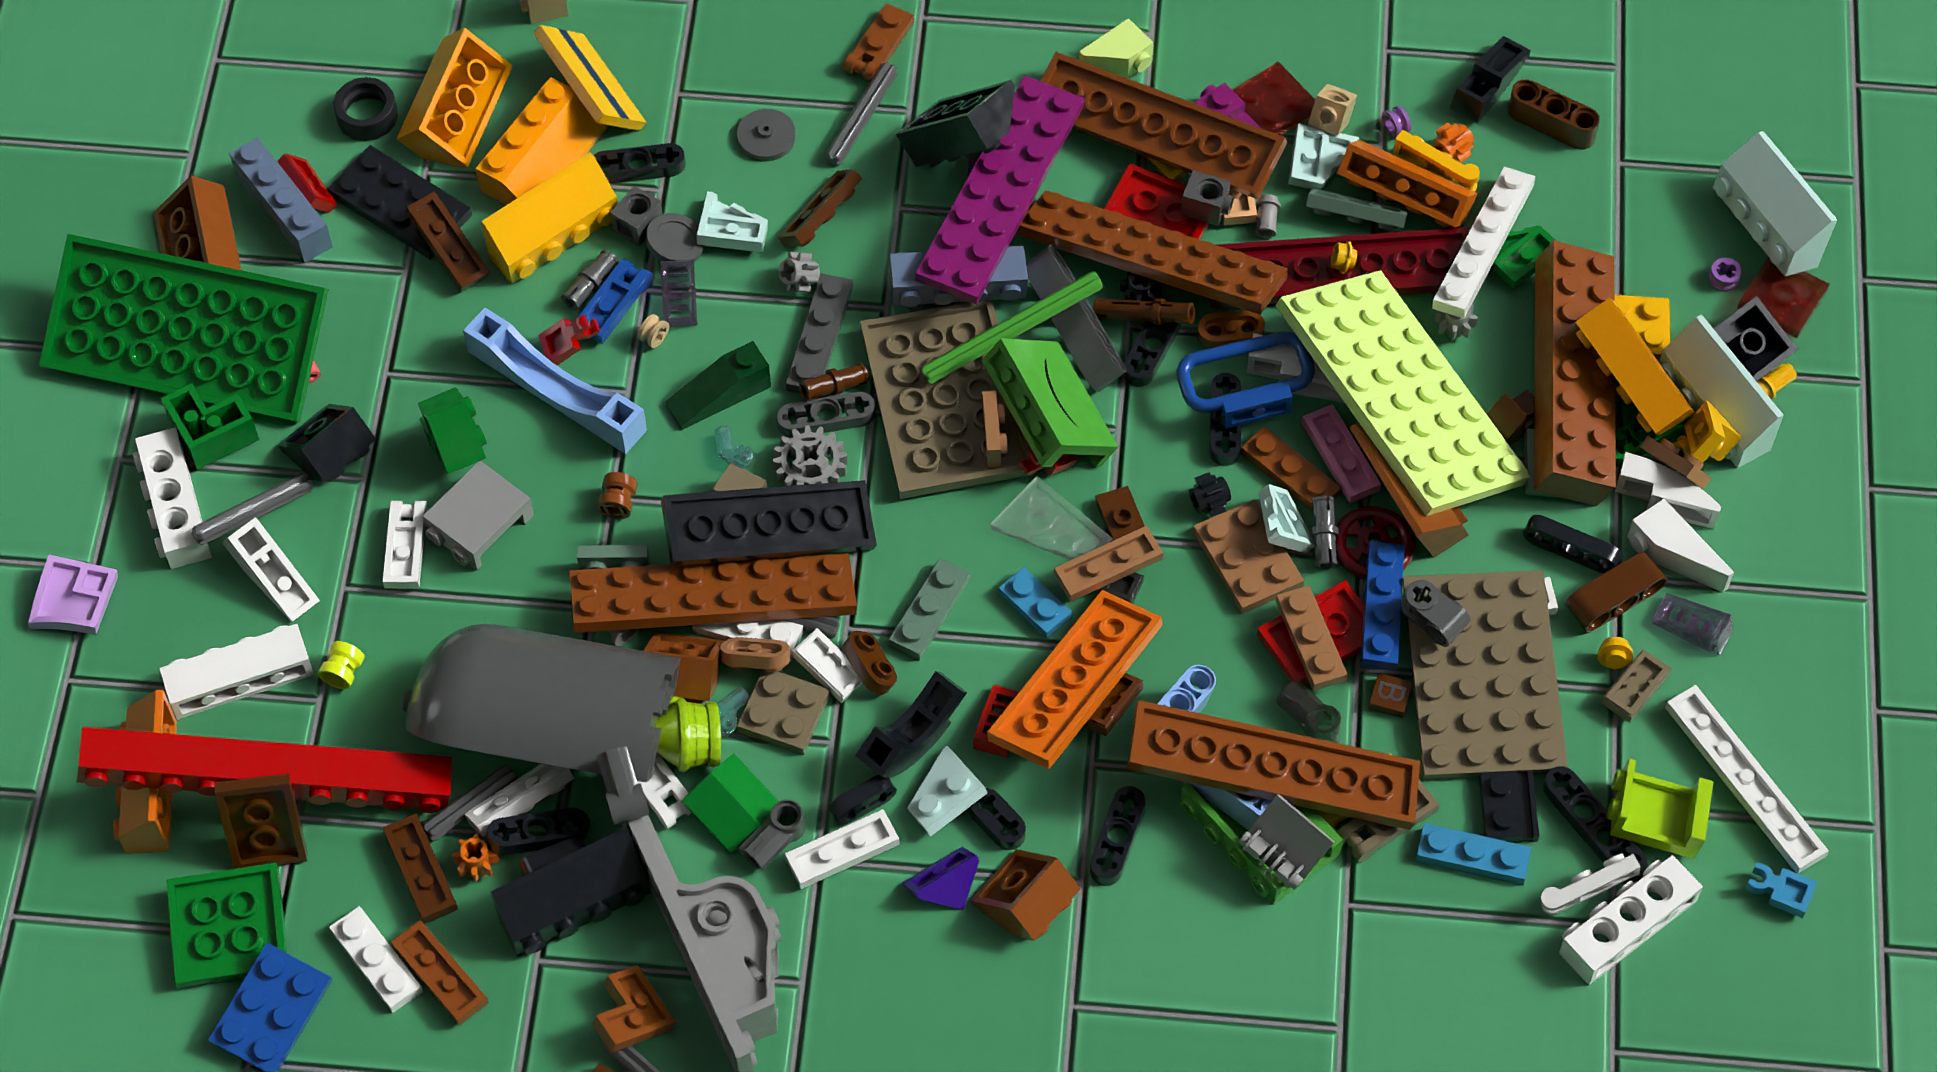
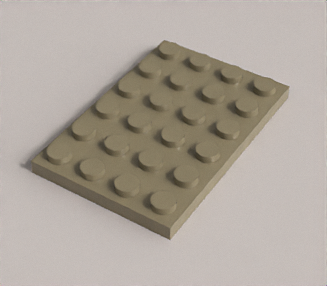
M985 300L977 305L965 302L860 321L862 338L900 499L1029 476L1019 465L1022 461L1030 458L1028 455L1030 452L1029 444L982 362L987 353L934 383H929L921 370V367L997 325L998 321L992 300ZM982 391H996L997 404H1004L1005 424H999L1000 433H1006L1007 454H1001V467L987 468Z
M1544 571L1403 576V598L1411 583L1417 580H1427L1451 600L1460 604L1471 617V621L1448 647L1438 645L1426 632L1406 618L1423 780L1479 777L1481 772L1498 771L1527 773V771L1533 770V775L1547 774L1552 768L1557 766L1568 768ZM1420 598L1415 602L1419 604L1421 601L1424 600Z

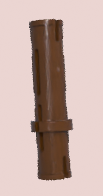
M1096 298L1093 304V311L1098 320L1147 321L1162 326L1165 323L1191 325L1195 318V308H1193L1194 304L1191 302L1173 303L1166 302L1165 299L1160 298L1155 299V301Z

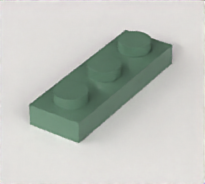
M1315 188L1310 190L1306 203L1307 207H1312L1313 212L1319 215L1332 216L1333 212L1345 215V219L1348 221L1364 223L1365 220L1378 222L1377 226L1379 228L1392 231L1397 230V227L1403 228L1408 215V210Z
M940 558L889 638V646L920 661L971 579L970 572Z

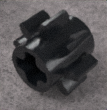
M1127 271V280H1120V291L1124 293L1123 300L1154 301L1155 297L1161 296L1162 285L1157 284L1158 281Z
M1210 472L1195 477L1196 484L1193 485V488L1189 489L1190 500L1198 513L1204 511L1210 517L1226 512L1224 505L1231 500V492L1226 480L1222 476L1218 478L1215 475L1211 476Z

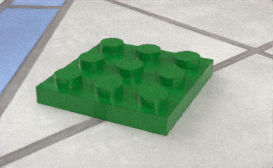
M277 862L166 879L174 976L177 988L246 978L266 942L287 953L280 874Z

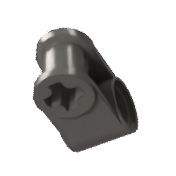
M1417 580L1411 583L1401 602V610L1405 617L1426 632L1434 642L1443 647H1448L1471 621L1469 613L1460 604L1451 600L1427 580ZM1420 598L1424 600L1421 601L1419 604L1415 602Z

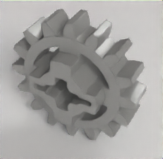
M805 426L804 433L802 434L793 429L792 438L789 439L782 436V447H775L773 467L776 471L777 481H784L785 486L840 482V477H844L847 474L846 465L848 464L847 453L844 451L843 441L836 442V434L834 432L825 436L823 427H819L815 433L811 432L810 426ZM828 455H831L833 458L832 465H829ZM789 458L792 459L793 464L791 469L788 466Z

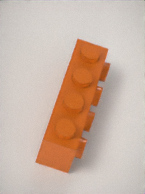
M1361 140L1349 143L1337 174L1346 177L1348 183L1360 188L1368 187L1376 191L1375 194L1378 197L1388 201L1396 200L1403 203L1407 210L1419 215L1425 213L1435 218L1434 221L1447 228H1456L1466 222L1478 194Z

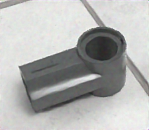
M627 746L606 750L596 755L601 777L607 791L605 798L613 825L649 815L646 798L641 783H637Z
M789 799L777 802L771 809L770 816L739 847L740 853L756 869L758 868L763 871L789 843L795 842L802 837L805 832V821L801 806ZM787 816L797 819L794 824L789 826H783L779 823L782 818Z

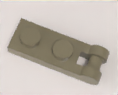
M1420 780L1418 781L1414 826L1437 812L1440 806ZM1354 818L1343 825L1337 833L1343 839V844L1347 843L1353 850L1351 854L1356 861L1362 863L1370 858L1375 851L1399 837L1408 829ZM1364 829L1371 835L1365 841L1359 835Z

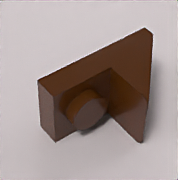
M1528 389L1514 399L1504 394L1487 413V416L1509 446L1522 438L1527 428L1534 429L1535 396Z

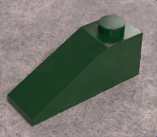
M751 341L722 355L665 401V404L680 429L683 430L771 388L769 364L754 341Z

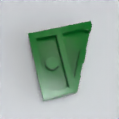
M1540 225L1524 228L1518 232L1510 231L1491 269L1514 289L1535 273V260L1555 239Z

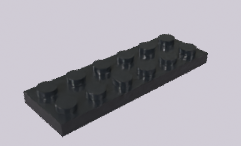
M865 480L663 495L661 498L671 566L874 550L877 546Z

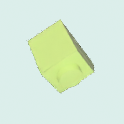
M1128 18L1080 50L1079 60L1129 78L1150 66L1153 59L1154 42Z

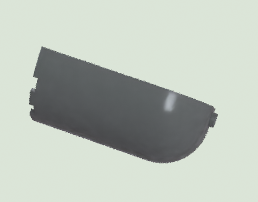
M471 625L448 635L436 645L425 659L416 677L412 691L407 690L404 696L403 711H406L404 727L415 736L442 745L597 774L601 773L596 755L606 750L627 746L637 781L647 782L653 775L657 748L662 732L661 728L655 727L658 717H661V714H667L670 702L676 692L681 658L503 625Z

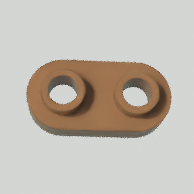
M736 637L728 639L720 645L721 660L732 669L756 668L763 669L766 672H777L790 662L789 645L781 640Z

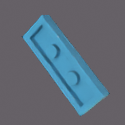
M1424 823L1416 861L1524 885L1531 847Z

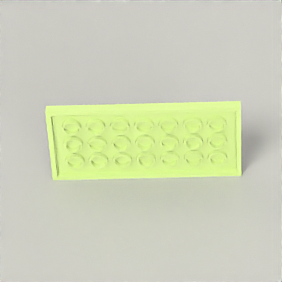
M1381 270L1290 294L1279 299L1276 304L1277 309L1425 516L1525 485L1530 477L1528 470Z

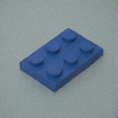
M266 942L208 1041L264 1072H279L333 979Z

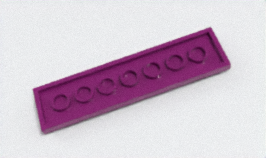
M1024 75L1013 97L1010 132L1000 139L1001 145L987 154H984L982 151L915 273V281L973 304H978L1083 109L1085 98Z

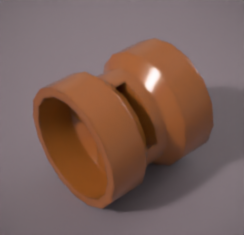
M621 472L607 473L602 483L604 493L598 499L597 510L609 518H628L631 515L633 506L631 497L636 494L638 485L635 478Z

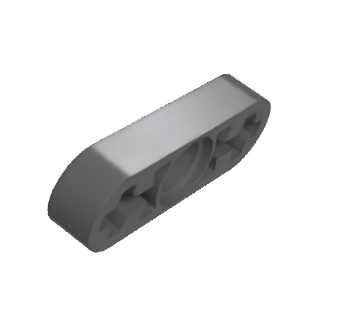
M853 392L811 399L808 402L788 403L778 410V429L782 435L792 438L793 429L802 434L804 433L805 426H810L811 432L815 433L819 427H823L824 433L866 426L875 417V403L873 398L865 392ZM862 405L864 412L858 413L855 406ZM841 407H845V417L841 416ZM822 409H831L836 414L829 421L820 420L816 415ZM806 413H811L810 423H808ZM795 416L797 424L790 425L788 417Z

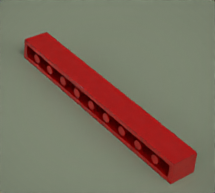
M82 727L77 783H85L87 786L96 788L116 785L123 786L128 790L155 788L166 793L193 791L204 796H215V782L289 774L294 796L297 800H309L317 805L336 802L346 803L348 806L356 808L375 805L382 806L387 810L414 808L424 813H436L444 809L450 799L452 756Z

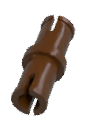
M863 363L840 370L835 368L828 369L824 375L800 381L799 391L801 397L808 402L811 399L828 394L832 396L840 395L845 389L867 384V381H869L868 371Z

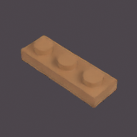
M1146 525L1055 567L1054 575L1071 602L1163 560V551Z
M1310 585L1276 595L1275 602L1313 691L1347 681L1348 674Z

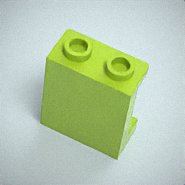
M1629 758L1623 770H1616L1611 788L1616 791V797L1612 798L1607 812V819L1612 820L1610 835L1694 859L1706 840L1713 781L1699 777L1692 789L1635 772L1636 760Z

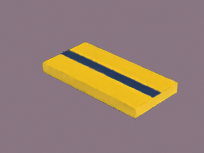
M543 25L538 26L534 36L596 123L637 131L644 127L647 122L584 34Z

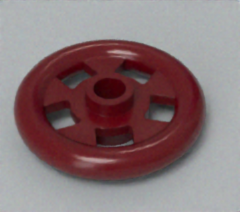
M1378 506L1360 507L1347 513L1336 525L1339 529V536H1335L1336 558L1348 572L1363 579L1366 577V565L1360 563L1359 560L1361 555L1367 557V547L1370 538H1376L1380 542L1404 545L1403 570L1410 564L1414 556L1415 537L1411 527L1399 514L1387 508ZM1373 520L1375 526L1361 529L1359 522ZM1392 526L1399 535L1392 539L1384 529ZM1356 536L1357 547H1347L1346 537Z

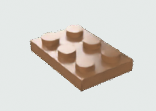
M1255 499L1194 525V535L1241 614L1276 600V595L1304 587V579L1286 549L1269 543L1263 513Z

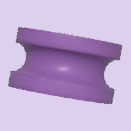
M1397 105L1393 108L1392 112L1386 110L1382 113L1384 127L1392 138H1396L1402 130L1406 132L1411 131L1409 116L1402 106Z
M1723 257L1717 259L1709 273L1710 284L1719 291L1727 292L1736 288L1741 276L1740 265L1731 258ZM1722 271V273H1724V274H1729V273H1730V274H1731V277L1728 278L1727 275H1721V276H1720V275H1719V272Z

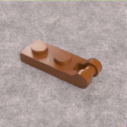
M886 3L853 53H850L845 59L843 71L850 74L859 73L863 75L864 80L870 82L881 64L884 62L888 63L914 24V15Z

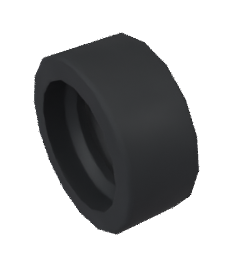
M371 77L356 78L345 83L336 92L333 105L337 124L342 132L350 138L361 141L375 140L386 135L395 126L398 118L397 105L393 91L385 82ZM361 99H377L385 105L378 115L370 119H354L347 115V109Z

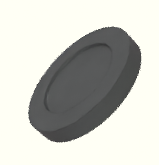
M760 109L746 115L739 123L737 129L738 145L744 154L754 160L774 161L788 154L795 144L796 132L794 123L786 114L778 110Z
M667 213L655 217L649 223L645 234V242L651 254L669 265H689L699 259L705 245H697L699 225L681 214Z

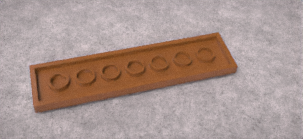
M1055 52L1040 80L1085 98L1084 107L1074 123L1073 129L1190 174L1195 170L1231 181L1230 189L1255 199H1259L1287 144L1286 138L1059 52Z
M1046 190L1028 210L1016 231L1018 236L1045 245H1051L1054 248L1261 315L1287 279L1288 268L1276 265L1271 261L1251 257L1240 251L1223 248L1209 241L1192 238L1177 231L1164 229L1146 221L1133 219L1118 212L1105 210L1090 203L1074 200L1059 193Z
M849 553L741 560L713 564L704 563L680 566L664 564L569 570L574 633L856 615L857 612Z
M1141 700L1137 702L1127 769L1268 800H1273L1279 794L1292 805L1411 830L1415 824L1420 761Z

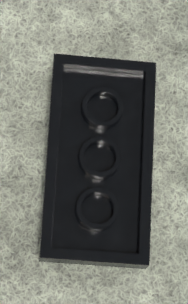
M371 145L327 188L335 200L430 260L435 254L405 212L406 207L435 191L460 228L472 216L469 206Z

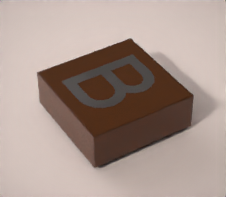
M1378 673L1368 709L1403 718L1413 682Z

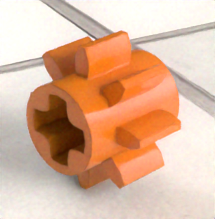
M1447 122L1436 130L1438 136L1434 139V148L1448 153L1460 163L1472 155L1470 149L1474 147V137L1465 125H1457V123L1450 125Z
M474 834L473 838L466 841L460 839V852L452 853L454 863L459 864L457 868L459 876L463 877L468 874L473 877L474 882H477L480 877L485 875L493 876L491 867L492 864L500 862L499 856L487 848L486 843L479 839L478 834Z

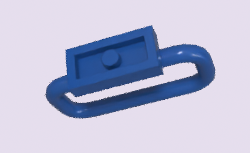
M1283 331L1191 353L1180 361L1176 373L1182 397L1186 404L1193 410L1202 413L1222 410V419L1226 429L1291 413V393L1306 388L1312 382L1315 375V366L1312 356L1297 335L1293 332ZM1280 345H1290L1296 351L1301 366V374L1296 378L1210 399H1202L1195 393L1190 371L1197 365Z

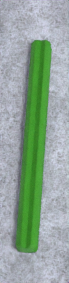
M1095 272L1086 274L921 367L923 376L929 383L938 381L988 353L1000 338L1013 339L1101 290V279Z

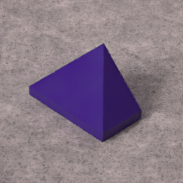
M962 846L906 880L902 885L906 891L918 899L964 910L979 859L976 854Z

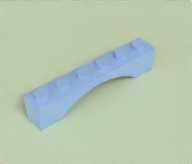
M484 308L463 330L467 350L470 354L624 454H627L647 431L643 408L618 392L593 387L568 374L536 350L509 322L487 308Z

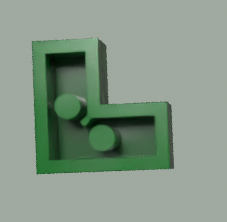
M192 383L161 398L167 417L173 428L176 427L180 440L197 470L259 440L253 418L238 393L208 408L205 407Z
M454 387L418 402L422 414L419 420L429 447L447 474L486 459L482 446L487 444L481 427L479 425L476 426L473 419L476 411L469 396L463 398L458 389Z

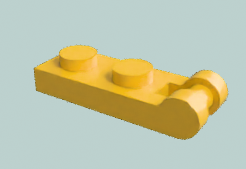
M1404 130L1395 138L1394 156L1474 192L1477 191L1480 170L1476 165H1463L1453 159L1448 153L1437 150L1425 143L1422 138L1411 135Z

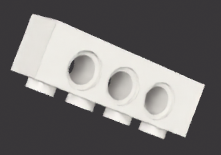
M176 427L135 438L138 452L132 454L138 473L144 472L146 480L140 481V486L145 501L151 500L153 508L148 509L147 513L152 529H159L160 537L154 538L159 557H167L171 569L212 558L209 544H197L191 534L193 526L201 523L202 518L185 453ZM175 497L172 500L165 501L167 498ZM183 525L181 528L173 530L174 527Z
M1673 855L1663 863L1660 860L1653 862L1644 871V877L1637 883L1633 881L1626 883L1617 892L1615 900L1609 904L1605 901L1600 903L1589 914V920L1582 925L1577 922L1563 933L1562 938L1564 940L1559 954L1588 985L1697 902L1703 886ZM1655 892L1659 894L1663 898V900H1654L1650 898L1647 893ZM1629 913L1635 917L1636 921H1627L1620 914ZM1602 934L1609 939V942H1599L1593 935Z

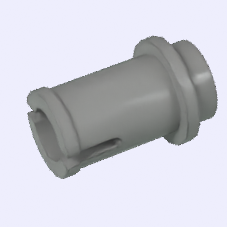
M1264 194L1255 202L1256 211H1258L1255 235L1259 238L1271 239L1273 236H1276L1277 213L1281 209V204L1276 196Z

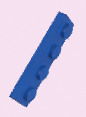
M1369 541L1366 560L1360 666L1395 671L1397 668L1404 545Z

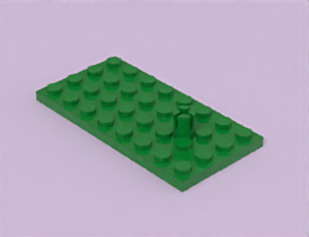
M67 234L39 366L167 394L192 383L204 402L216 404L238 393L248 411L300 422L329 289Z

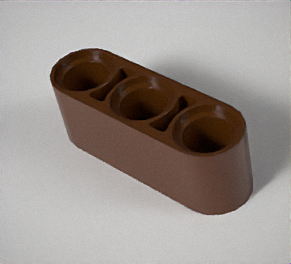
M1523 79L1517 81L1512 87L1508 105V113L1511 118L1576 149H1587L1594 144L1600 122L1599 114L1594 109L1532 80Z
M1641 552L1576 590L1566 600L1565 606L1586 632H1592L1656 594L1666 584L1667 577L1647 553Z

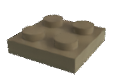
M763 670L739 720L737 731L749 737L804 755L830 698V689L778 671L766 672Z

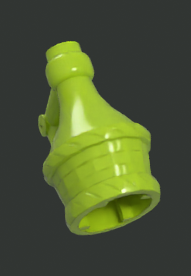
M673 696L667 714H661V717H658L655 727L662 730L657 753L683 773L690 768L706 764L713 768L719 766L721 762V726L717 703L711 701L702 705L687 702L684 698Z

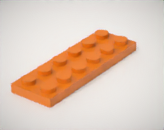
M1101 590L987 731L988 741L1049 770L1162 627V617Z

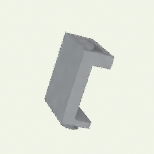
M479 461L423 515L426 527L425 534L436 546L444 545L449 549L451 555L461 565L469 564L472 568L478 570L482 566L481 555L517 520L526 524L534 516L530 497L482 461Z

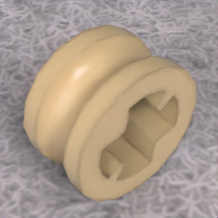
M651 314L640 326L638 339L642 342L648 341V345L652 348L658 347L668 334L669 323L665 320L660 321L657 315Z

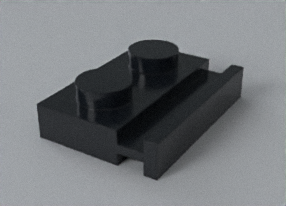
M1529 770L1527 773H1517V771L1481 772L1479 784L1484 836L1512 843L1521 842L1522 840L1538 842L1539 827L1533 770Z

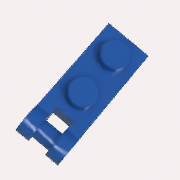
M622 259L579 315H585L588 322L592 319L597 320L600 332L591 337V339L604 344L642 291L649 288L653 280L652 272L646 269L638 270L634 268L632 262L626 259ZM627 279H629V280H631L632 282H631L630 284H628V283H626V282H624V281H626Z

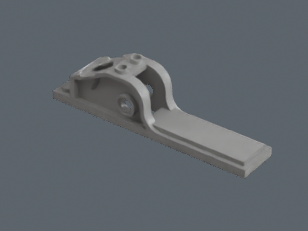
M599 774L600 780H601V782H602V784H603V786H604V789H605V791H606L604 781L602 780L601 774ZM649 816L621 823L622 828H626L648 878L649 887L734 1072H754L753 1066L758 1065L754 1054L756 1049L753 1042L778 1032V1008H775V978H779L777 943L782 941L778 930L780 923L772 906L766 908L757 889L746 880L738 877L721 876L694 885L679 882Z

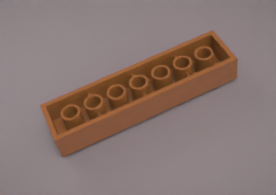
M1553 240L1535 260L1534 491L1597 506L1616 488L1615 376L1611 374L1607 377L1595 361L1600 358L1593 346L1587 350L1576 335V332L1580 330L1576 321L1606 299L1611 298L1614 301V256Z

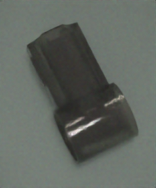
M1300 680L1297 682L1292 681L1277 697V704L1308 733V737L1338 743L1341 731V716L1338 710L1331 705L1324 704ZM1325 724L1332 728L1324 730L1317 726Z

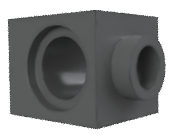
M1193 170L1182 195L1181 215L1219 226L1223 214L1229 215L1233 205L1234 196L1230 195L1231 181Z
M633 186L610 212L613 232L640 247L645 241V234L649 223L655 217L662 215L659 198L650 191L644 192L638 187Z

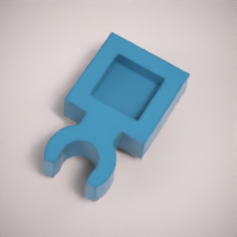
M1756 863L1752 873L1761 876L1764 882H1756L1750 879L1746 889L1757 895L1770 894L1769 905L1803 918L1817 882L1785 868H1782L1780 875L1777 876L1773 874L1767 865Z

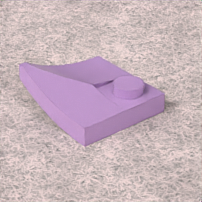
M49 554L32 605L28 622L29 629H60L96 635L118 579L117 570Z

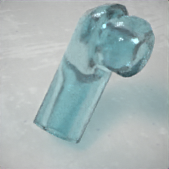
M720 426L716 428L715 437L719 458L740 468L748 466L753 458L752 449L749 446L744 449V445H734L730 427Z
M741 686L717 703L722 735H729L734 732L737 727V710L750 699L748 693Z

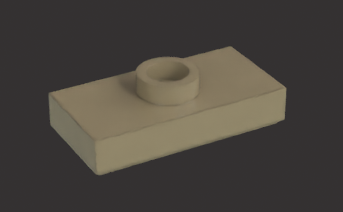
M1642 649L1602 697L1601 704L1631 723L1669 677L1672 668Z

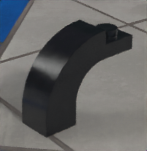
M935 671L910 708L893 724L887 727L875 726L855 756L881 777L889 778L901 774L920 760L940 739L952 723L949 718L967 692L943 673Z

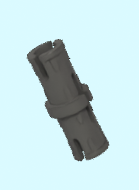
M603 249L588 268H583L578 273L579 278L561 296L563 302L569 308L572 307L574 311H578L586 299L594 291L597 292L604 279L619 263L618 258L612 252L608 254V250Z
M1318 496L1312 499L1314 527L1311 528V537L1315 540V567L1322 568L1323 564V569H1330L1338 565L1335 536H1339V529L1335 526V499L1329 496L1328 501H1326V496Z

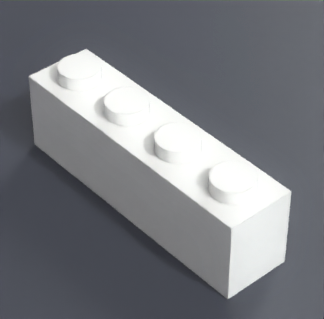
M298 624L279 626L273 629L272 632L257 637H245L235 644L223 648H211L201 655L189 659H178L172 661L167 666L159 668L170 705L177 720L314 675Z

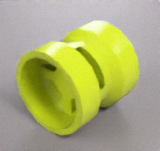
M334 641L328 651V661L323 662L317 674L328 685L347 690L355 678L353 675L354 670L360 668L365 656L361 650L349 643Z

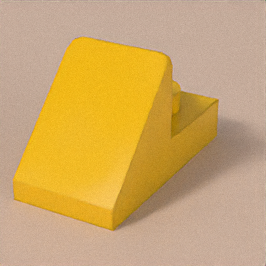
M1707 400L1684 424L1691 454L1702 463L1709 456L1717 461H1721L1741 440L1740 434Z

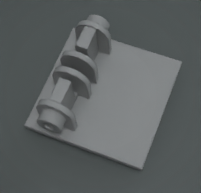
M1279 794L1276 795L1252 827L1238 841L1243 846L1241 849L1243 852L1247 851L1256 860L1259 858L1261 860L1259 862L1260 866L1265 863L1269 867L1267 870L1269 874L1273 870L1275 872L1274 875L1285 884L1284 887L1290 886L1294 890H1296L1335 842Z

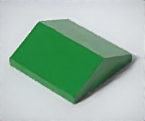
M733 753L702 780L681 802L724 849L731 854L770 816L771 809L779 801Z

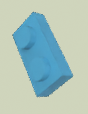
M1025 567L998 588V594L1046 639L1072 619V611Z

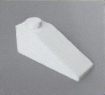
M1662 499L1632 520L1627 537L1631 546L1638 553L1645 552L1655 564L1722 593L1728 589L1734 574L1732 569L1665 499Z
M256 517L222 542L243 571L290 622L320 601Z

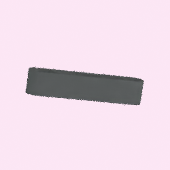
M1048 245L1026 262L1028 278L1040 300L1076 281L1063 257L1051 245ZM1086 298L1051 317L1080 371L1094 390L1100 392L1126 372L1124 363Z

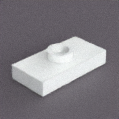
M818 628L792 651L791 655L825 688L830 689V693L841 704L863 684L846 655Z

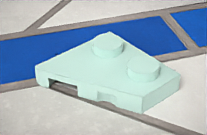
M1298 124L1294 135L1288 184L1321 190L1339 169L1349 143L1359 140V137L1342 133L1337 136L1315 127Z
M707 191L697 232V245L763 252L768 230V220L757 214L747 212L743 207L735 203L729 207L717 201V194Z
M1270 484L1260 490L1259 497L1269 543L1302 553H1307L1314 548L1315 542L1288 490Z
M946 746L941 751L907 808L914 819L931 837L988 792L957 755Z

